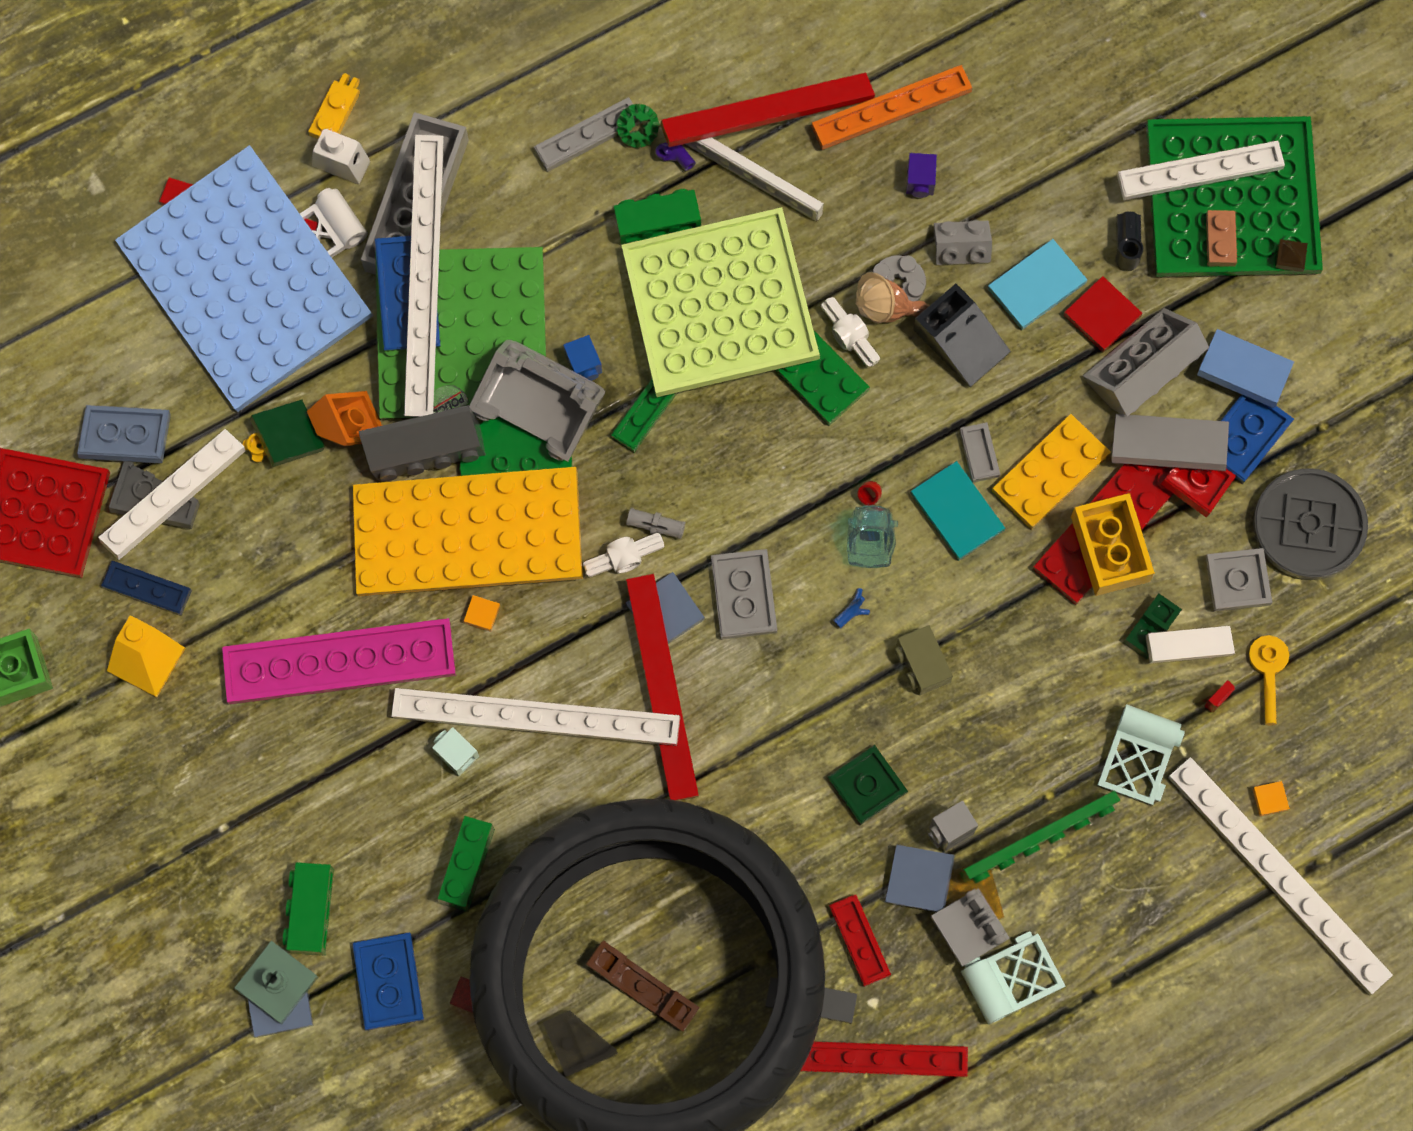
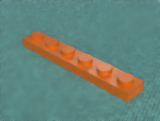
M959 65L812 122V129L821 149L824 150L971 93L972 86L962 65Z

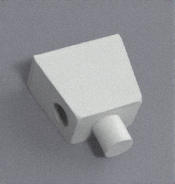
M328 129L322 131L312 153L313 167L356 184H360L370 164L369 157L358 141Z

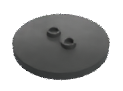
M1307 468L1287 472L1268 485L1256 504L1253 516V529L1259 548L1264 549V555L1271 564L1290 576L1316 580L1334 576L1354 562L1366 542L1368 518L1360 496L1350 484L1333 473Z

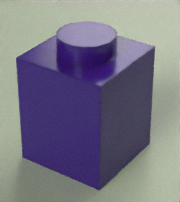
M909 153L906 194H912L918 198L934 195L937 154Z

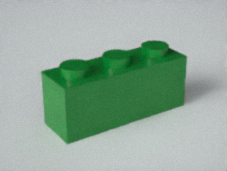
M678 189L672 194L663 196L653 194L643 200L634 201L628 199L621 201L618 205H614L615 220L621 246L701 226V216L695 190Z
M464 816L438 896L440 904L469 912L495 831L492 823Z
M296 862L295 870H290L289 887L293 888L292 899H287L286 916L290 917L289 928H284L283 946H287L286 950L291 954L326 955L334 868L329 864Z

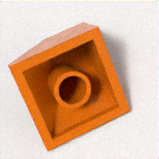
M367 391L325 394L307 410L317 436L343 446L362 444L359 431L382 426Z

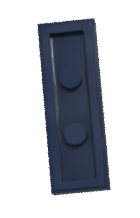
M115 561L111 562L101 585L103 589L182 616L192 592L189 587Z

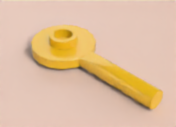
M1267 635L1261 636L1253 642L1249 650V660L1255 670L1264 674L1265 725L1272 726L1277 724L1275 674L1282 671L1287 665L1289 651L1281 639Z

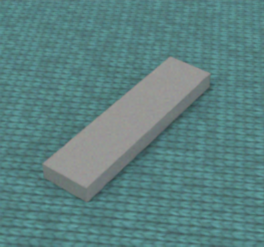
M628 97L534 146V150L546 171L549 172L618 136L617 120L620 113L626 107L633 105L630 98ZM633 116V118H634V120H635V121H634V122H635V126H637V125H639V124L642 123L641 121H638V120Z

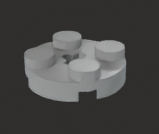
M890 256L874 267L873 273H877L892 282L897 277L903 279L905 282L902 285V289L910 301H919L923 296L926 287L925 273L913 257Z

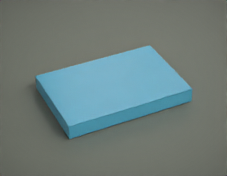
M1052 239L988 285V290L1020 329L1023 330L1085 285L1087 278L1056 241Z

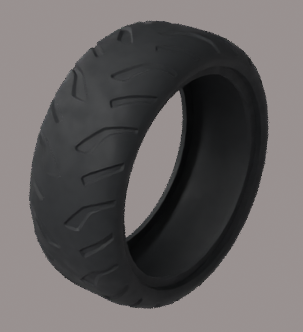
M633 799L598 805L578 812L570 818L561 821L530 843L510 863L492 890L478 922L471 950L470 995L473 1015L482 1046L505 1086L534 1117L552 1131H744L763 1117L782 1098L799 1075L814 1043L825 995L824 952L819 927L808 898L786 864L754 832L732 819L701 806L671 799ZM637 859H665L690 864L711 873L731 886L745 899L763 924L772 945L778 973V989L771 1017L759 1042L749 1056L737 1069L709 1089L685 1099L662 1104L638 1105L621 1103L602 1098L573 1084L561 1075L539 1051L528 1026L523 1001V974L528 949L535 931L551 906L564 892L591 873L610 865Z

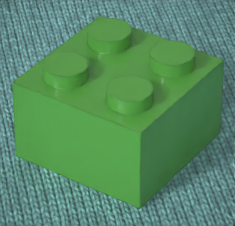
M30 628L0 638V707L53 689L38 637Z

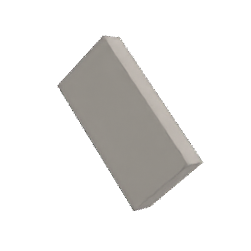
M988 423L960 428L959 432L972 482L999 478L1000 471Z

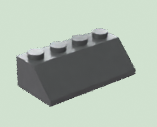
M469 405L359 431L371 473L377 481H392L397 476L404 474L418 475L423 473L425 469L433 467L443 469L451 466V463L459 461L473 462L480 456L486 455L480 424Z

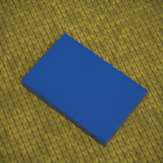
M1241 395L1221 420L1229 422L1226 469L1235 474V479L1243 484L1290 426L1294 418L1277 406L1273 408Z
M411 933L354 942L353 950L365 1030L424 1021Z

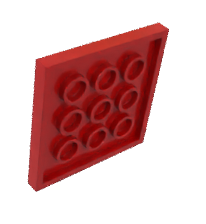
M0 448V562L82 578L111 473L109 469Z

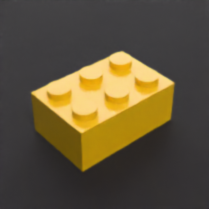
M1130 493L1074 508L1071 519L1095 596L1151 581L1155 572Z

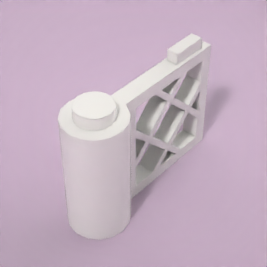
M324 189L318 194L316 203L300 213L303 219H308L314 214L319 219L317 231H312L319 241L320 237L330 238L334 241L336 246L327 251L331 258L345 249L359 245L368 235L338 189ZM323 227L325 228V230L327 231V233H326V232H322V228H323Z

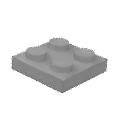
M1263 548L1206 555L1214 612L1270 606L1272 604Z

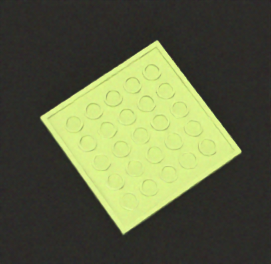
M782 207L622 245L657 397L820 359Z

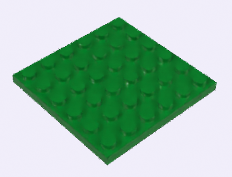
M1311 116L1147 120L1149 166L1273 141L1279 142L1285 164L1282 170L1151 195L1156 277L1321 274L1323 264ZM1208 210L1235 211L1236 266H1208L1206 213ZM1280 239L1308 243L1303 272L1275 268Z

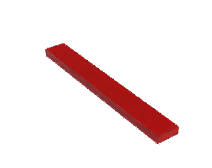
M865 72L662 119L660 125L668 147H673L874 99L875 93Z
M654 574L629 578L626 581L653 713L680 716L677 746L659 744L669 796L671 800L677 801L699 797Z

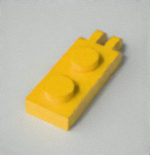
M343 73L339 82L333 81L308 131L311 137L319 139L324 129L338 134L341 133L359 97L360 90L357 87L360 79L353 77L348 86L350 75Z

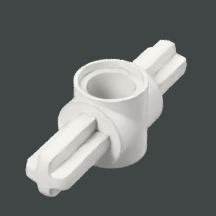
M834 297L826 299L821 304V308L834 324L832 333L838 344L844 350H854L868 368L878 363L880 357L867 341L869 331L861 318L856 314L847 315Z
M659 533L635 542L633 538L623 537L608 544L606 548L607 553L585 561L583 567L588 577H593L610 569H614L617 573H625L638 567L642 562L641 557L663 549L664 542Z

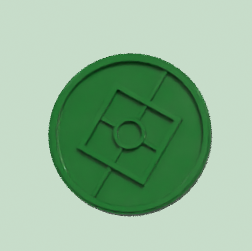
M499 416L480 424L486 455L480 456L473 462L460 461L461 476L573 467L572 456L568 462L564 459L557 460L548 454L549 450L546 448V441Z

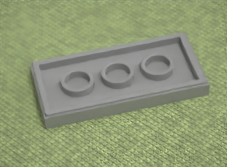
M1116 414L1112 463L1226 471L1229 422Z

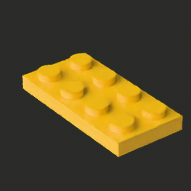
M1070 414L992 488V492L1032 530L1110 455L1111 451Z

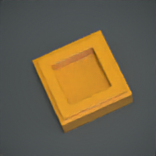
M473 595L464 624L491 632L500 609V603Z
M1282 781L1257 786L1252 789L1260 817L1290 809Z

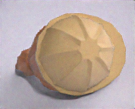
M868 272L862 275L859 280L855 304L863 317L877 324L894 322L905 315L917 317L930 306L924 301H910L902 288L877 273Z

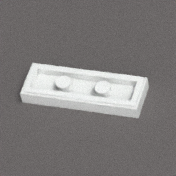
M1230 626L1148 633L1145 636L1150 664L1224 657L1235 654Z

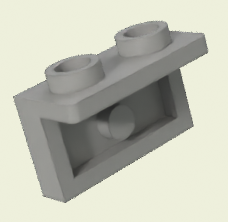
M973 220L968 222L947 221L944 223H934L937 265L991 262L992 237L989 221Z

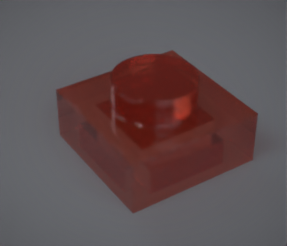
M460 976L449 1004L473 1014L470 980Z

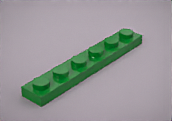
M1114 790L965 868L959 874L964 883L973 880L974 884H977L990 877L988 871L997 866L1002 871L1015 864L1013 858L1023 853L1026 858L1040 851L1039 844L1048 840L1051 845L1066 837L1064 831L1073 827L1076 832L1091 824L1089 818L1097 814L1100 819L1115 811L1113 806L1121 800Z

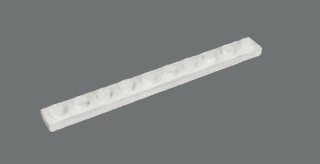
M415 135L405 417H421L433 414L444 147V136Z
M395 688L392 717L396 719L677 746L680 724L679 715Z
M1191 757L1168 777L1369 996L1393 976Z

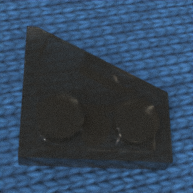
M570 1010L543 1022L566 1078L619 1055L613 1046Z

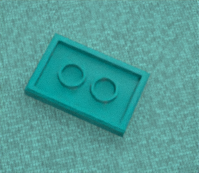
M957 461L911 490L910 494L958 561L1005 531V526Z

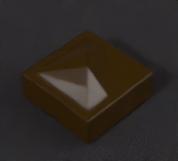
M1280 239L1275 268L1303 272L1308 243Z

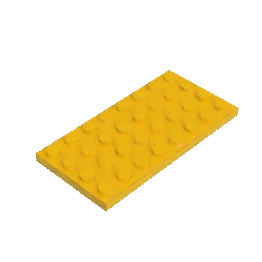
M576 467L353 485L356 594L358 596L583 579L578 474Z

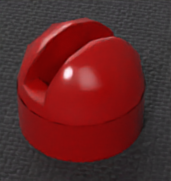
M875 481L865 482L858 489V498L865 505L871 506L876 504L882 495V488Z

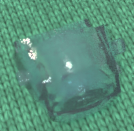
M866 505L855 507L851 518H848L847 553L849 565L865 568L889 567L896 546L894 527H898V521L893 520L892 512L882 506Z

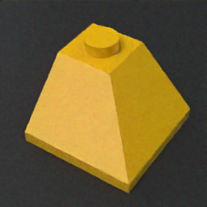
M130 615L115 640L107 672L157 698L186 648L156 628Z

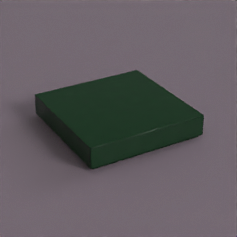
M302 399L253 414L250 417V421L272 467L322 452L325 448L320 436H317Z
M875 745L827 778L860 825L908 793L906 787Z

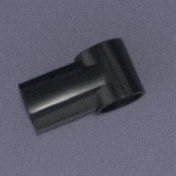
M1125 211L1116 216L1117 254L1115 261L1120 269L1132 271L1138 267L1144 249L1141 243V215ZM1129 251L1132 252L1135 256L1129 257L1125 255L1123 252Z

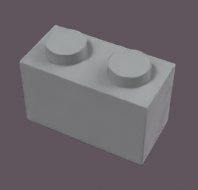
M962 800L932 819L929 826L931 832L928 833V836L936 848L941 847L945 853L973 836L978 824Z

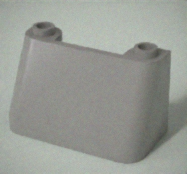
M506 340L495 352L469 407L474 412V415L481 420L488 421L499 416L547 442L546 448L549 450L548 454L557 460L564 459L568 462L598 408L605 391L598 384L525 345L513 340Z

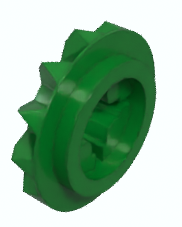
M633 104L626 107L620 113L617 120V132L620 139L625 144L635 148L650 145L658 137V130L661 126L657 114L644 104ZM633 116L638 121H647L645 122V125H643L642 127L644 130L643 133L645 135H643L637 130L634 132L631 131L633 130L632 128L635 126V120Z

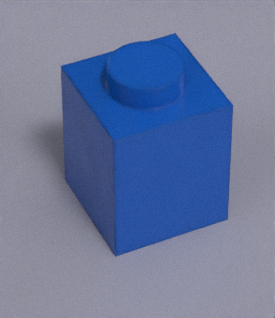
M589 335L563 344L564 353L572 371L591 381L598 378L599 374L602 373V365Z

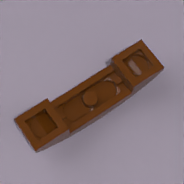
M604 940L586 964L619 990L682 1032L700 1008L636 965L627 956Z

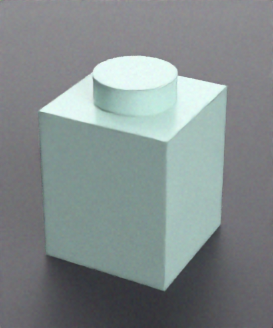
M453 727L448 732L446 730L442 731L434 740L435 745L432 748L435 754L458 776L479 757L477 750Z

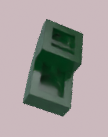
M1158 593L1128 635L1124 644L1147 659L1149 654L1145 636L1148 633L1167 632L1182 609Z

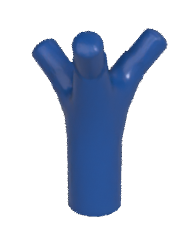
M857 589L850 605L833 620L840 629L855 616L870 614L869 609H860L865 600L862 596L863 589Z

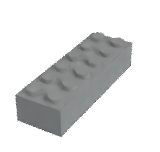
M414 112L361 258L365 272L376 275L375 239L411 236L415 135L444 136L442 217L469 141L466 127Z

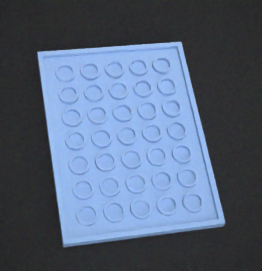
M250 145L115 239L237 412L373 317L369 308Z

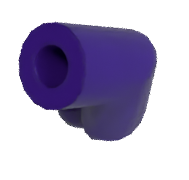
M662 143L656 147L658 158L665 161H678L685 171L690 170L696 164L682 145L668 147L667 143Z

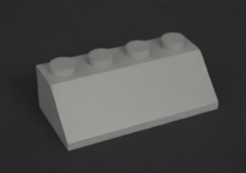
M1163 308L1084 374L1083 378L1111 409L1129 416L1151 396L1157 394L1171 379L1177 377L1190 363L1197 360L1209 346L1196 322Z

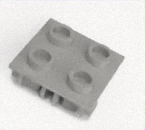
M979 888L968 892L963 898L930 916L961 967L1010 939Z

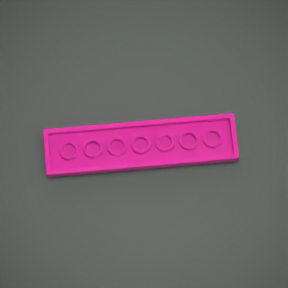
M449 618L222 647L228 704L456 676Z

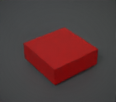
M1227 680L1207 701L1204 707L1211 713L1215 712L1232 694L1235 686Z

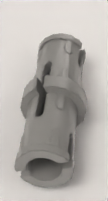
M631 507L626 525L650 530V534L661 533L681 539L686 522L663 517L662 513L659 512L651 514Z

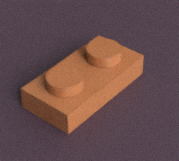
M1208 210L1206 213L1208 266H1236L1235 211Z

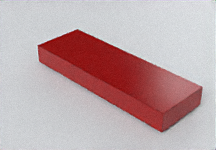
M852 895L829 905L863 986L866 987L890 977V970L857 895Z

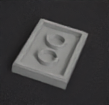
M767 549L711 555L721 640L777 633Z

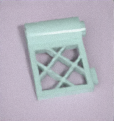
M1126 704L1098 786L1111 791L1115 790L1117 793L1153 805L1154 800L1160 802L1166 786L1161 784V780L1173 747H1180L1185 731L1180 730L1181 724ZM1120 739L1132 743L1137 754L1121 760L1117 751ZM1137 745L1142 746V747L1147 748V749L1144 750V751H1142V752H1140V750H1139V748H1138ZM1152 750L1164 754L1160 766L1149 771L1142 755ZM1114 756H1116L1118 763L1111 766ZM1139 757L1145 773L1131 779L1124 763ZM1120 765L1127 781L1117 786L1105 782L1109 770ZM1158 770L1157 775H1156V778H1155V781H1154V779H1153L1151 773H1153V772H1155V771ZM1148 776L1152 784L1149 797L1137 793L1133 782ZM1129 784L1132 791L1122 787Z
M1029 931L1014 939L1016 945L984 960L978 957L964 965L966 969L962 970L961 973L988 1025L1065 987L1039 934L1032 936ZM1033 943L1040 954L1037 963L1022 958L1025 947ZM1019 950L1018 956L1012 955V953ZM1004 957L1016 961L1012 976L1002 973L996 961ZM1020 963L1035 968L1031 983L1016 978ZM1039 971L1049 973L1056 985L1050 988L1036 985ZM1005 979L1010 981L1009 986L1006 983ZM1014 982L1029 988L1027 998L1019 1003L1016 1002L1012 994ZM1034 990L1040 991L1032 996Z

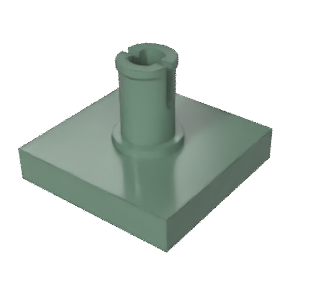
M271 941L235 986V989L279 1023L283 1024L318 979V976Z

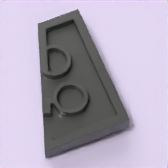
M124 461L109 505L110 512L125 515L163 481L157 479L154 474L147 470L143 471L134 466L133 462ZM192 497L163 523L192 529L200 505L198 499Z

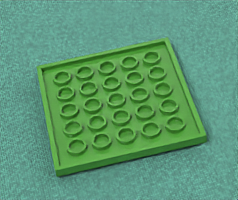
M543 247L440 250L437 307L441 347H436L434 407L460 391L464 402L459 403L456 407L452 406V409L470 406L495 352L506 340L519 342L546 357ZM375 251L380 419L417 418L404 416L407 349L384 351ZM458 394L453 398H457L459 401V398H461L460 394ZM446 403L448 410H450L449 403ZM440 408L438 412L444 411V408Z

